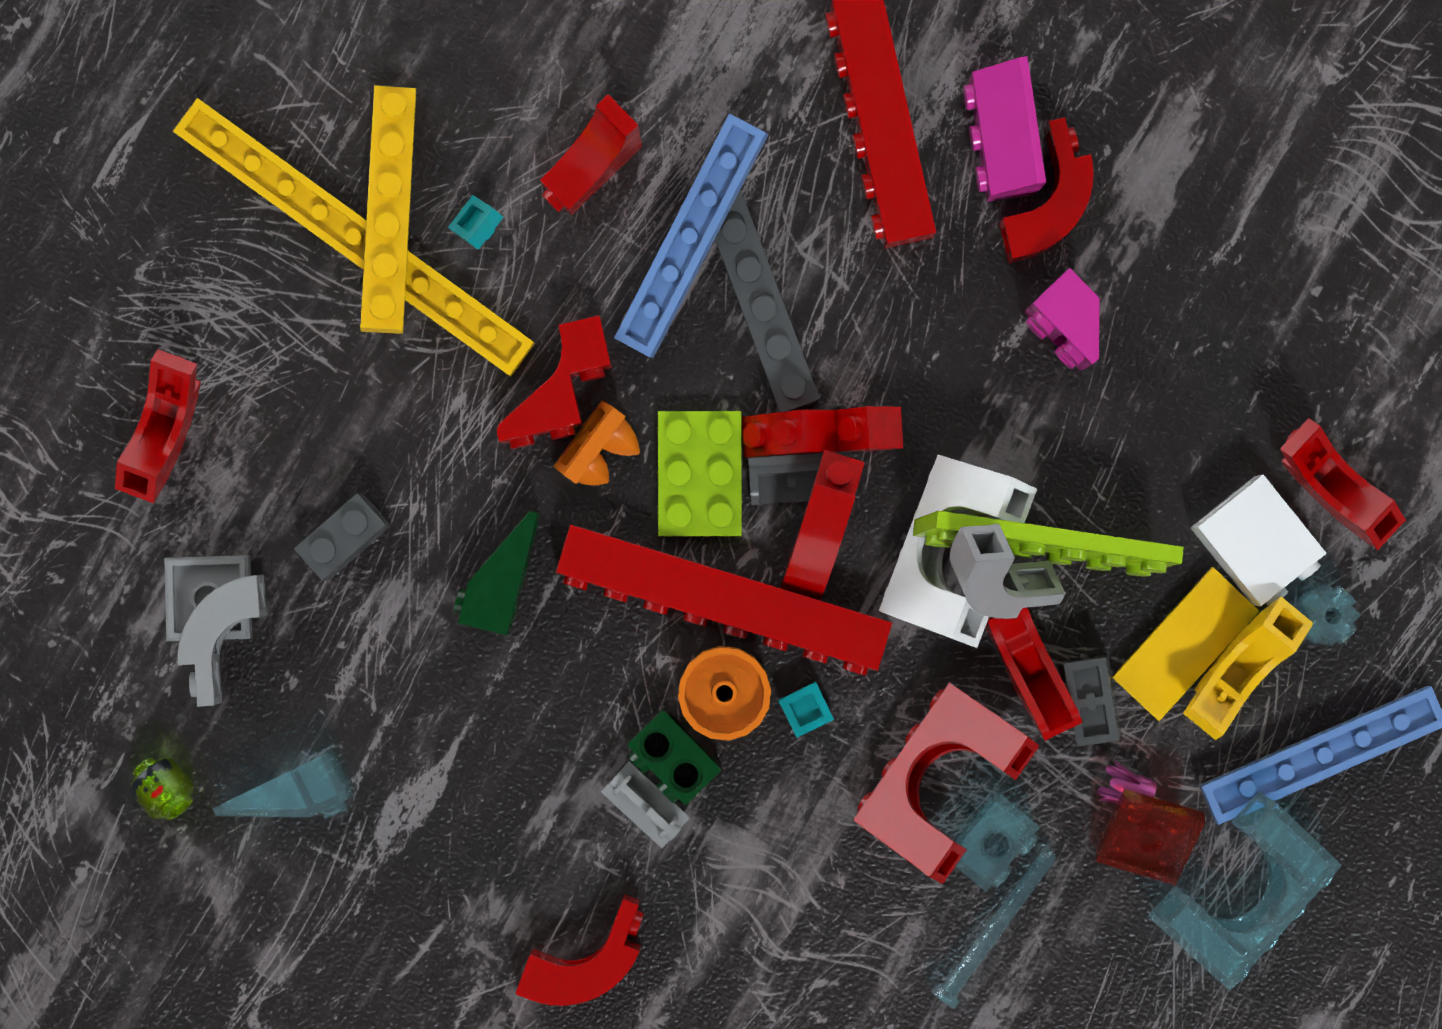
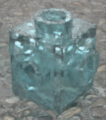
M1312 586L1296 602L1297 610L1314 623L1305 638L1314 645L1320 643L1333 646L1335 642L1339 645L1344 643L1355 632L1357 626L1353 623L1361 616L1352 607L1356 603L1354 598L1340 586H1336L1334 589L1331 586H1318L1317 588ZM1331 608L1337 615L1328 623L1325 619V613Z

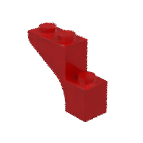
M600 316L558 325L562 342L561 358L558 367L543 385L499 423L497 436L500 443H509L511 449L522 448L535 444V436L550 433L551 440L565 438L576 434L574 427L583 426L572 377L580 376L581 382L605 377L604 370L612 368Z
M865 406L839 410H794L742 417L744 458L823 453L824 450L835 453L903 448L901 407Z
M1028 607L1022 608L1017 618L989 617L985 630L1002 657L1013 689L1044 741L1083 723L1075 703L1037 632Z

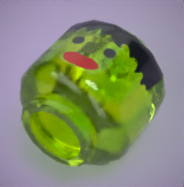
M149 758L140 763L134 770L135 778L131 783L130 793L151 818L172 820L185 812L191 805L194 784L172 758H161L158 760Z

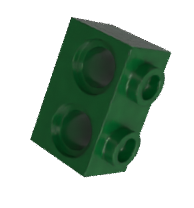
M665 708L627 743V746L632 750L627 755L629 759L643 773L650 769L661 780L656 786L672 803L680 799L684 805L688 804L722 770V767ZM655 732L665 735L669 741L668 750L662 755H653L648 752L645 746V739L648 735ZM690 763L696 767L698 778L693 784L682 785L677 782L674 777V770L679 764Z

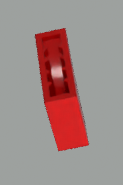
M609 94L596 105L593 117L578 139L540 179L542 186L546 189L541 196L558 213L564 208L572 216L642 147L639 125Z

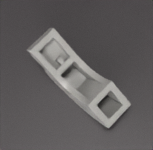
M264 574L246 576L223 584L208 594L189 616L179 641L178 665H195V672H190L189 689L191 697H197V707L214 706L222 703L220 649L228 632L246 619L267 616Z

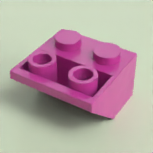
M1069 268L1023 313L1029 318L1025 321L1026 325L1036 336L1042 340L1047 336L1058 347L1054 353L1068 368L1073 369L1076 366L1082 371L1099 359L1100 298Z

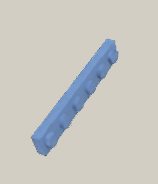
M729 113L614 337L615 339L650 358H654L769 135L768 133Z
M1426 686L1204 782L1199 787L1214 822L1220 825L1441 729L1442 709L1433 688Z

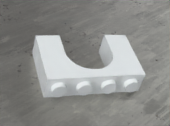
M937 455L903 548L899 553L889 585L885 590L879 611L977 648L989 617L976 612L968 604L966 597L954 594L948 588L942 573V558L945 547L926 545V538L913 536L914 519L939 510L1025 523L1037 489L1013 477Z

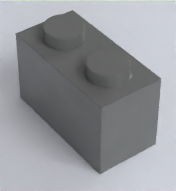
M357 493L295 547L294 550L322 581L330 580L392 525L364 494Z

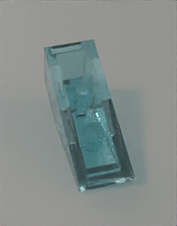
M332 750L212 809L216 816L312 817L322 812L324 819H327L347 809L345 800L354 796V793Z

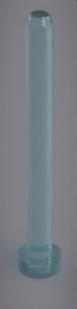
M1048 849L1040 852L944 985L941 986L936 983L931 990L936 997L951 1008H956L960 1002L956 997L1055 862V854Z

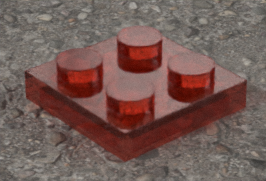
M1124 789L1096 851V862L1176 885L1205 825V813Z

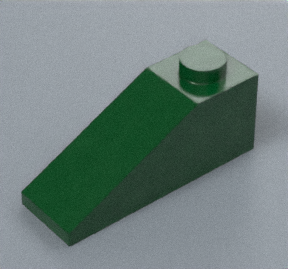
M529 511L471 578L466 590L459 589L454 605V613L460 614L459 624L506 636L510 635L541 514Z

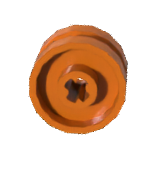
M718 646L702 651L689 662L680 679L678 700L683 716L694 730L710 739L729 741L748 735L761 724L769 709L771 688L764 668L754 656L740 648ZM722 685L729 686L733 691L732 698H727L726 701H721L717 698L718 694H716V691Z

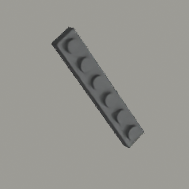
M740 189L715 238V242L779 411H792L820 400V397Z

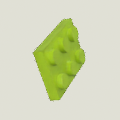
M658 411L659 537L742 536L741 411Z

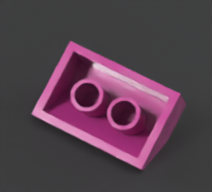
M1025 56L974 71L969 78V84L963 85L966 110L973 109L975 125L969 127L972 151L979 150L981 167L975 168L977 188L979 192L985 191L987 202L1036 195L1046 183L1028 57Z

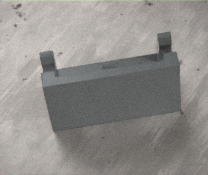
M823 453L748 458L751 505L809 501Z
M1100 655L1081 660L1075 659L1064 663L1068 692L1083 722L1074 727L1077 747L1119 741L1122 735L1109 655Z

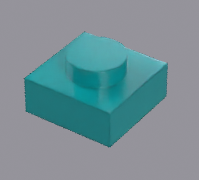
M472 195L447 228L479 250L483 243L493 235L496 226L503 219V216L494 208Z
M816 681L778 699L796 738L834 720Z

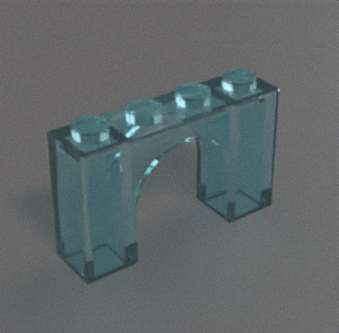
M1258 792L1231 822L1263 853L1267 861L1269 880L1266 891L1259 903L1242 916L1232 919H1219L1210 916L1193 899L1177 886H1174L1147 916L1229 991L1248 976L1251 967L1266 951L1274 947L1282 932L1293 920H1296L1304 913L1307 904L1321 889L1331 883L1334 874L1342 866L1284 809L1261 792Z

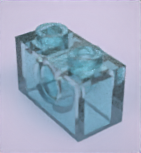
M996 791L955 840L967 849L956 867L985 892L991 885L998 888L1011 873L1012 869L1008 865L1017 854L1026 855L1036 844L1039 837L1035 833L1040 827ZM992 833L1003 834L1005 838V846L998 854H988L984 849V841Z

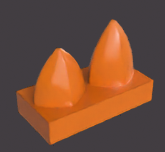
M601 400L553 467L575 484L577 482L591 486L609 483V471L600 451L604 449L618 455L640 454L639 442L633 429L625 420L626 416Z

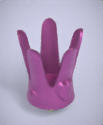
M1114 760V764L1118 768L1112 765L1106 766V772L1114 778L1110 780L1112 788H1098L1097 793L1104 796L1099 801L1131 805L1135 810H1140L1144 813L1149 809L1153 801L1162 803L1161 799L1154 797L1157 783L1152 779L1134 774L1116 760Z

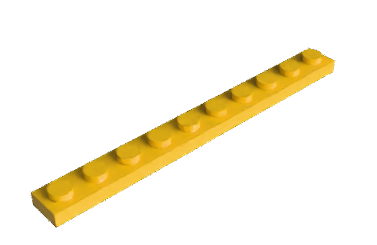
M197 98L173 132L364 270L366 220ZM408 251L405 301L511 377L535 343Z

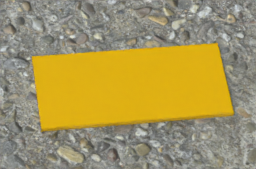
M1211 567L1117 670L1112 678L1156 720L1160 721L1257 615L1259 610L1214 567Z

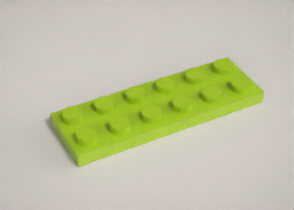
M939 510L914 519L913 536L926 538L925 544L934 547H950L960 527L999 524L1014 557L1017 559H1031L1032 555H1046V561H1050L1051 564L1071 565L1072 561H1086V568L1110 571L1111 567H1126V574L1145 577L1151 576V572L1166 573L1167 567L1182 564L1184 547Z

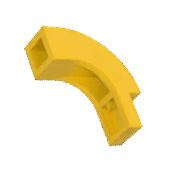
M1279 597L1260 612L1217 658L1194 689L1197 693L1183 714L1214 740L1223 736L1257 685L1278 664L1297 651L1314 623L1284 598Z

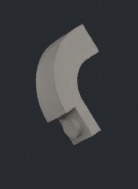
M999 524L960 527L951 546L950 563L968 604L976 612L993 618H1017L1022 608L1060 604L1066 593L1050 561L1012 564L1015 557Z

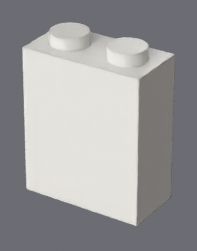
M1264 475L1251 478L1190 527L1254 606H1262L1264 603L1269 606L1279 597L1283 598L1288 593L1285 586L1297 577L1302 581L1311 576L1321 567L1318 560L1327 554Z

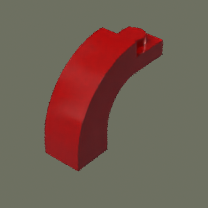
M1065 117L1051 120L1044 127L1054 170V186L1049 199L1035 210L1004 217L999 222L1008 264L1035 257L1055 246L1075 227L1089 202L1094 177L1092 155L1089 154L1075 158L1074 152L1079 151L1078 139L1074 127H1067Z
M159 349L152 357L148 392L141 418L131 440L117 461L116 490L153 504L156 501L175 466L192 422L201 381L196 380V363Z
M1308 418L1299 429L1294 430L1287 438L1286 443L1280 448L1285 456L1281 462L1295 480L1335 519L1377 551L1406 521L1396 502L1354 471L1334 449L1322 427Z
M824 450L806 511L781 584L782 589L821 600L844 536L865 462Z
M624 894L607 940L601 948L590 956L577 960H565L532 949L515 995L541 1004L566 1006L590 1001L612 989L628 973L640 951V944L626 939L627 935L636 937L644 913L637 911L640 900Z

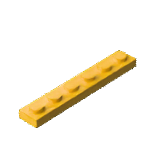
M374 85L361 332L403 334L416 88Z

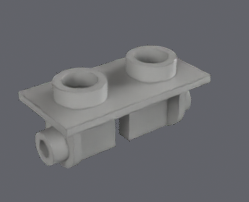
M630 761L601 791L603 795L661 848L668 841H671L679 833L681 827L690 819L681 808L672 803Z

